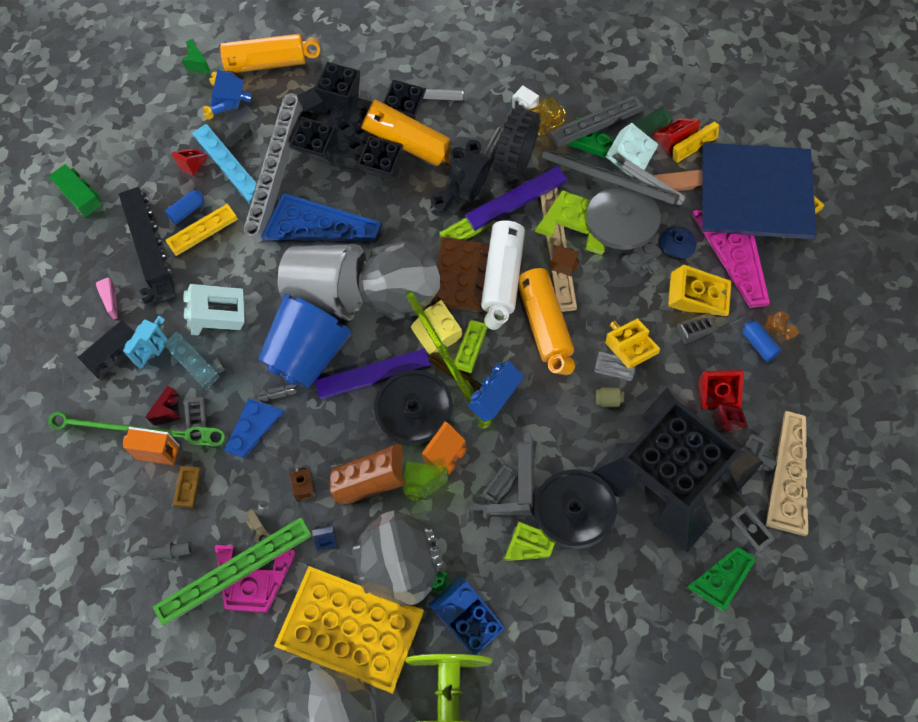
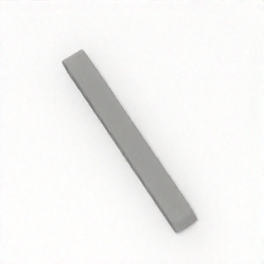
M287 94L282 100L245 222L244 232L255 243L262 241L261 236L271 218L291 151L289 144L298 127L303 107L295 94Z

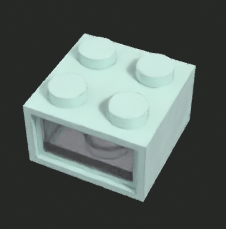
M631 123L619 132L606 158L621 170H623L622 165L626 160L645 170L658 144ZM624 171V172H625L626 174H628L631 178H633L632 175H630L629 173H627L626 171Z

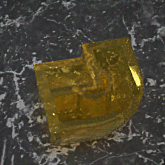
M554 97L541 100L537 107L529 109L540 115L541 122L539 124L538 137L545 136L550 131L562 127L565 122L566 112Z

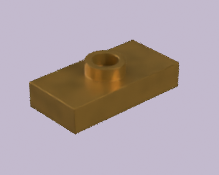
M180 466L173 506L195 508L202 472L201 468Z

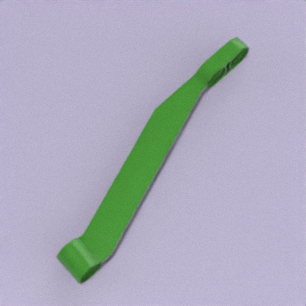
M64 411L55 412L48 419L50 427L56 430L63 429L69 424L128 431L129 427L168 432L173 437H184L190 443L197 445L219 446L225 440L224 431L214 427L194 426L186 431L74 419L70 418L69 414ZM57 415L62 416L64 419V423L61 426L55 422ZM192 430H199L201 432L200 440L195 441L191 439L190 433ZM214 431L222 435L221 440L216 443L210 439V435Z

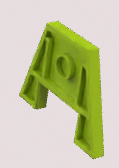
M562 190L534 232L552 237L555 225L559 224L587 234L586 250L600 255L605 252L604 245L594 238L587 226L586 215L591 200Z

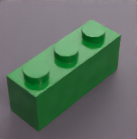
M64 164L48 176L59 191L84 217H87L102 206L98 200L100 198L99 194L94 189H89L90 185L84 178L81 180L78 178L80 175L74 168L70 169Z

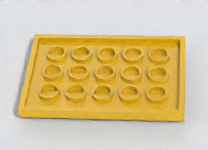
M308 566L274 647L326 668L346 673L356 679L359 678L366 684L393 694L405 665V658L408 657L425 611L412 605L401 606L378 598L371 593L365 594L360 585Z

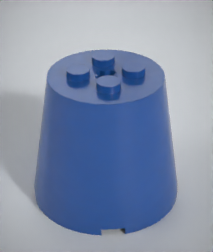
M284 294L257 360L267 366L270 373L276 376H284L285 381L294 386L299 384L309 389L350 338L352 332L345 325L342 327L337 325L338 320L318 307L298 297L296 300H293V296Z

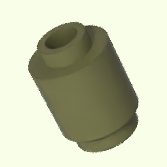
M601 387V389H596V405H601V407H620V403H624V392H620V388Z

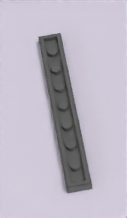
M551 149L544 151L541 157L671 204L677 203L680 198L679 194Z

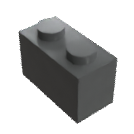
M748 505L730 517L758 552L775 540Z

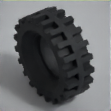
M517 106L515 109H512L497 144L498 148L495 152L496 158L494 160L495 173L516 180L520 179L521 175L524 174L538 138L537 134L541 122L539 113Z

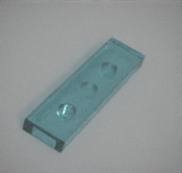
M178 332L174 333L163 343L205 390L220 377Z

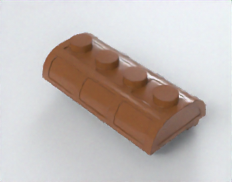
M395 444L334 467L330 475V492L334 500L339 504H350L403 486L405 481L402 478V445Z

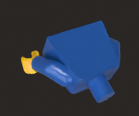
M217 69V73L212 72V78H209L214 88L210 102L211 108L208 106L203 107L205 119L210 120L214 114L223 111L238 109L240 100L250 103L252 93L242 90L244 83L242 79H239L231 71L223 72Z

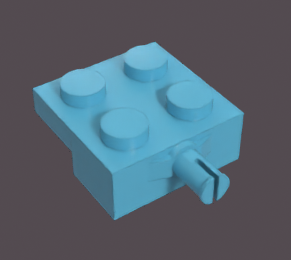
M158 316L154 323L144 319L137 326L133 337L125 344L123 352L137 367L142 369L152 353L159 356L168 343V339L160 330L161 325L165 321L164 318Z

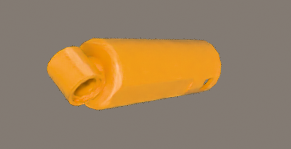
M301 34L226 42L220 45L225 72L231 71L233 73L303 65L306 63V56L316 58L321 48L320 41L317 38L309 37L303 41ZM315 45L317 49L311 51L308 49V46Z
M374 99L362 123V129L381 139L402 144L403 150L434 166H438L442 161L447 166H450L448 155L453 148L449 147L451 142L449 137ZM375 115L381 117L379 122L374 119Z
M544 268L528 270L519 276L518 289L541 360L548 363V368L552 373L570 375L575 368V362L570 357L574 353V346L548 270ZM529 279L530 284H523V281Z

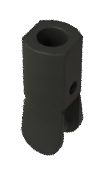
M247 122L242 123L236 131L223 140L224 145L230 151H233L243 140L252 135L250 124Z

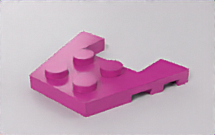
M215 545L218 567L234 558V546ZM289 550L275 558L273 570L257 569L222 591L224 608L233 611L268 613L295 557L296 551Z

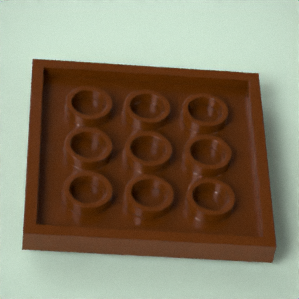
M442 237L437 266L440 275V289L433 298L432 305L442 300L447 308L487 313L482 309L481 301L490 244Z

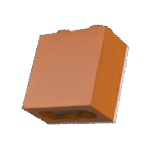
M129 427L128 433L123 439V448L136 460L174 465L179 444L168 432Z

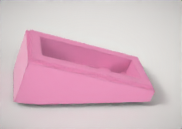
M108 277L96 282V287L107 312L116 320L118 319L116 290L114 283Z

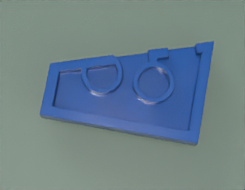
M248 398L224 451L244 459L257 445L264 433L273 427V423L283 416L285 411Z

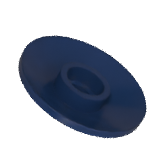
M677 226L665 230L659 242L663 253L673 259L688 258L694 253L697 244L696 238L691 231Z

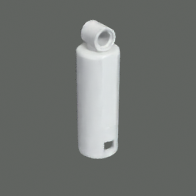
M513 221L496 222L493 224L481 307L487 312L484 322L492 330L499 329L508 320L509 314L514 312L516 305L525 229L521 224ZM509 228L517 230L516 236L508 234Z

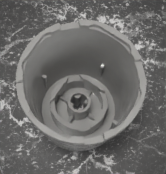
M355 244L292 246L288 248L281 259L278 270V289L281 298H283L284 294H290L293 296V300H296L298 297L333 317L347 321L352 320L355 311H359L363 304L359 292V275L364 268V261L367 260L363 248Z

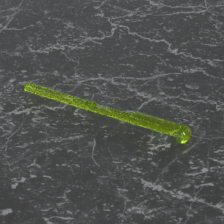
M408 293L406 295L407 299L467 401L470 403L474 390L468 380L463 379L447 352V347L442 343L414 293ZM477 416L480 421L477 425L480 428L485 429L491 425V419L483 422Z

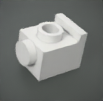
M522 86L512 96V108L515 109L517 106L536 112L539 108V95Z

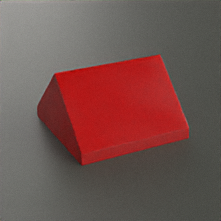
M679 118L652 133V135L669 154L677 143L698 132L701 123L700 120Z
M703 371L698 381L701 408H717L719 405L741 408L744 371Z

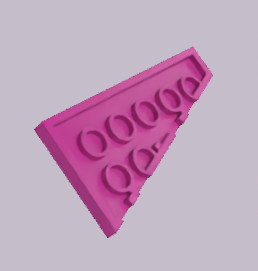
M702 210L692 211V216L702 231ZM703 232L748 307L768 306L770 301L754 235Z

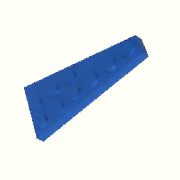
M283 193L261 237L262 240L376 241L382 228V223Z

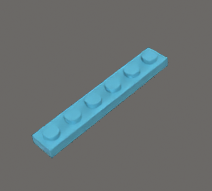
M207 124L192 132L194 138L246 201L251 204L257 186L256 182Z

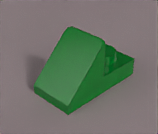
M191 39L185 42L188 47L186 50L188 56L182 58L185 69L194 72L210 73L207 61Z

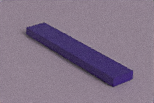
M556 166L465 214V218L473 230L476 231L567 182V178L560 168Z
M423 348L315 380L319 398L322 400L386 381L400 372L423 370L431 366L426 350Z

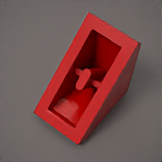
M195 148L174 151L172 156L180 170L194 176L207 159L208 154Z

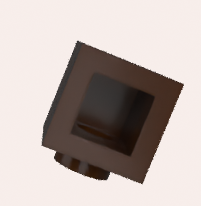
M557 245L551 260L550 270L572 276L573 271H577L580 260H578L579 252L572 248H564Z
M298 468L294 472L289 473L293 496L297 501L316 497L313 474L309 468Z

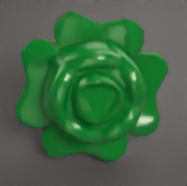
M438 572L436 582L430 591L431 594L436 593L440 595L449 586L451 579L446 578V572Z

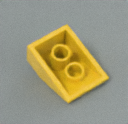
M682 265L671 272L668 306L685 312L728 316L731 281L687 265Z

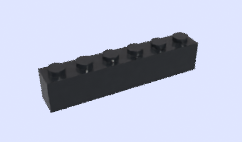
M140 187L118 193L145 281L150 288H152L151 283L169 278L172 282L170 275L173 272L170 265L166 264L165 260L168 257L165 250L161 248L163 241L160 235L156 233L159 229L155 220L152 221L154 214L151 207L147 205L150 201L146 192L143 193Z

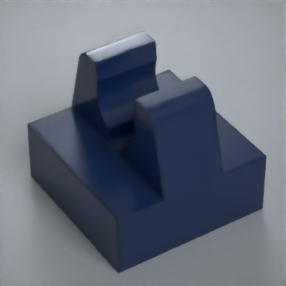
M327 524L326 528L320 529V526H317L315 530H312L317 550L337 546V539L331 524Z

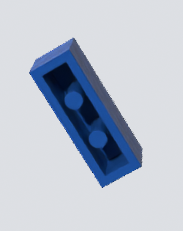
M510 361L499 362L492 368L493 373L482 381V387L472 394V400L467 405L483 422L493 419L524 378Z

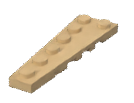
M788 411L784 413L765 526L807 536L806 416Z

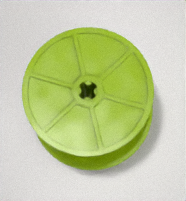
M430 654L405 658L406 663L409 665L438 668V691H435V695L438 696V721L419 722H473L460 721V696L463 695V692L460 691V668L487 666L493 662L492 658L465 654Z

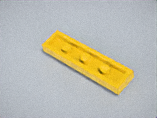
M227 203L166 239V242L175 256L235 222L238 218Z

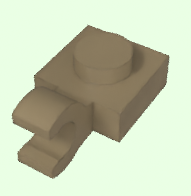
M253 509L245 513L248 517V520H246L248 527L251 531L256 530L257 532L255 537L256 543H259L262 537L270 536Z

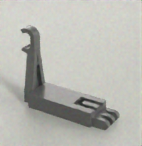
M530 432L524 433V444L518 445V503L469 506L466 510V517L469 521L473 511H483L482 516L485 520L488 519V515H532L535 501L534 440Z

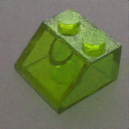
M406 462L403 478L405 481L403 485L405 496L416 501L420 500V498L426 499L448 483L447 467Z

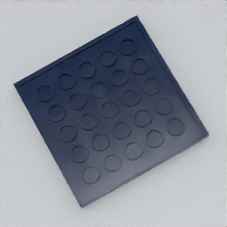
M703 142L702 232L815 239L817 235L811 149Z

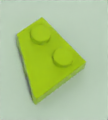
M518 522L504 560L550 558L555 543L546 538L541 530Z

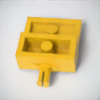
M638 318L621 327L616 321L611 322L610 327L614 331L607 334L605 344L628 369L659 354L660 348L648 336L650 331Z

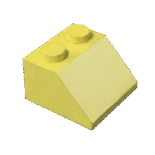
M442 300L425 309L411 325L412 331L429 356L431 353H438L462 339V329Z

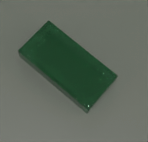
M660 107L635 122L634 125L649 136L671 123L673 118L663 107Z

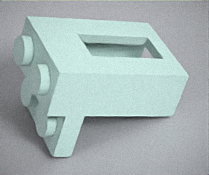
M190 284L188 290L184 291V302H187V308L184 309V319H187V326L191 328V335H199L202 328L240 330L244 324L243 289ZM208 304L237 307V311L208 309Z

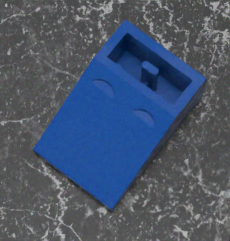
M460 576L429 604L439 619L471 655H477L505 629L471 585Z

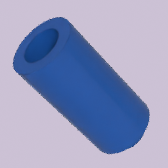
M191 190L164 212L177 225L204 204L203 200L205 198L198 190L196 192Z
M750 320L743 326V335L766 362L771 361L782 352L781 348L758 321L753 322Z

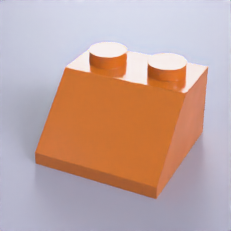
M445 421L422 452L424 465L443 478L446 474L450 475L456 466L454 464L458 458L461 459L467 451L466 440Z

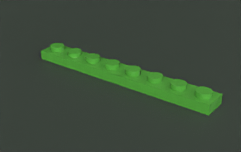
M302 517L154 605L153 609L161 625L169 624L312 537Z

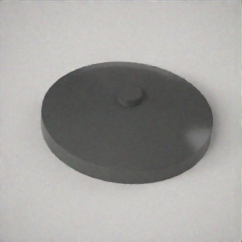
M621 186L608 188L598 193L589 203L586 215L588 229L594 238L608 247L620 250L636 249L649 243L657 234L661 221L660 210L650 196Z

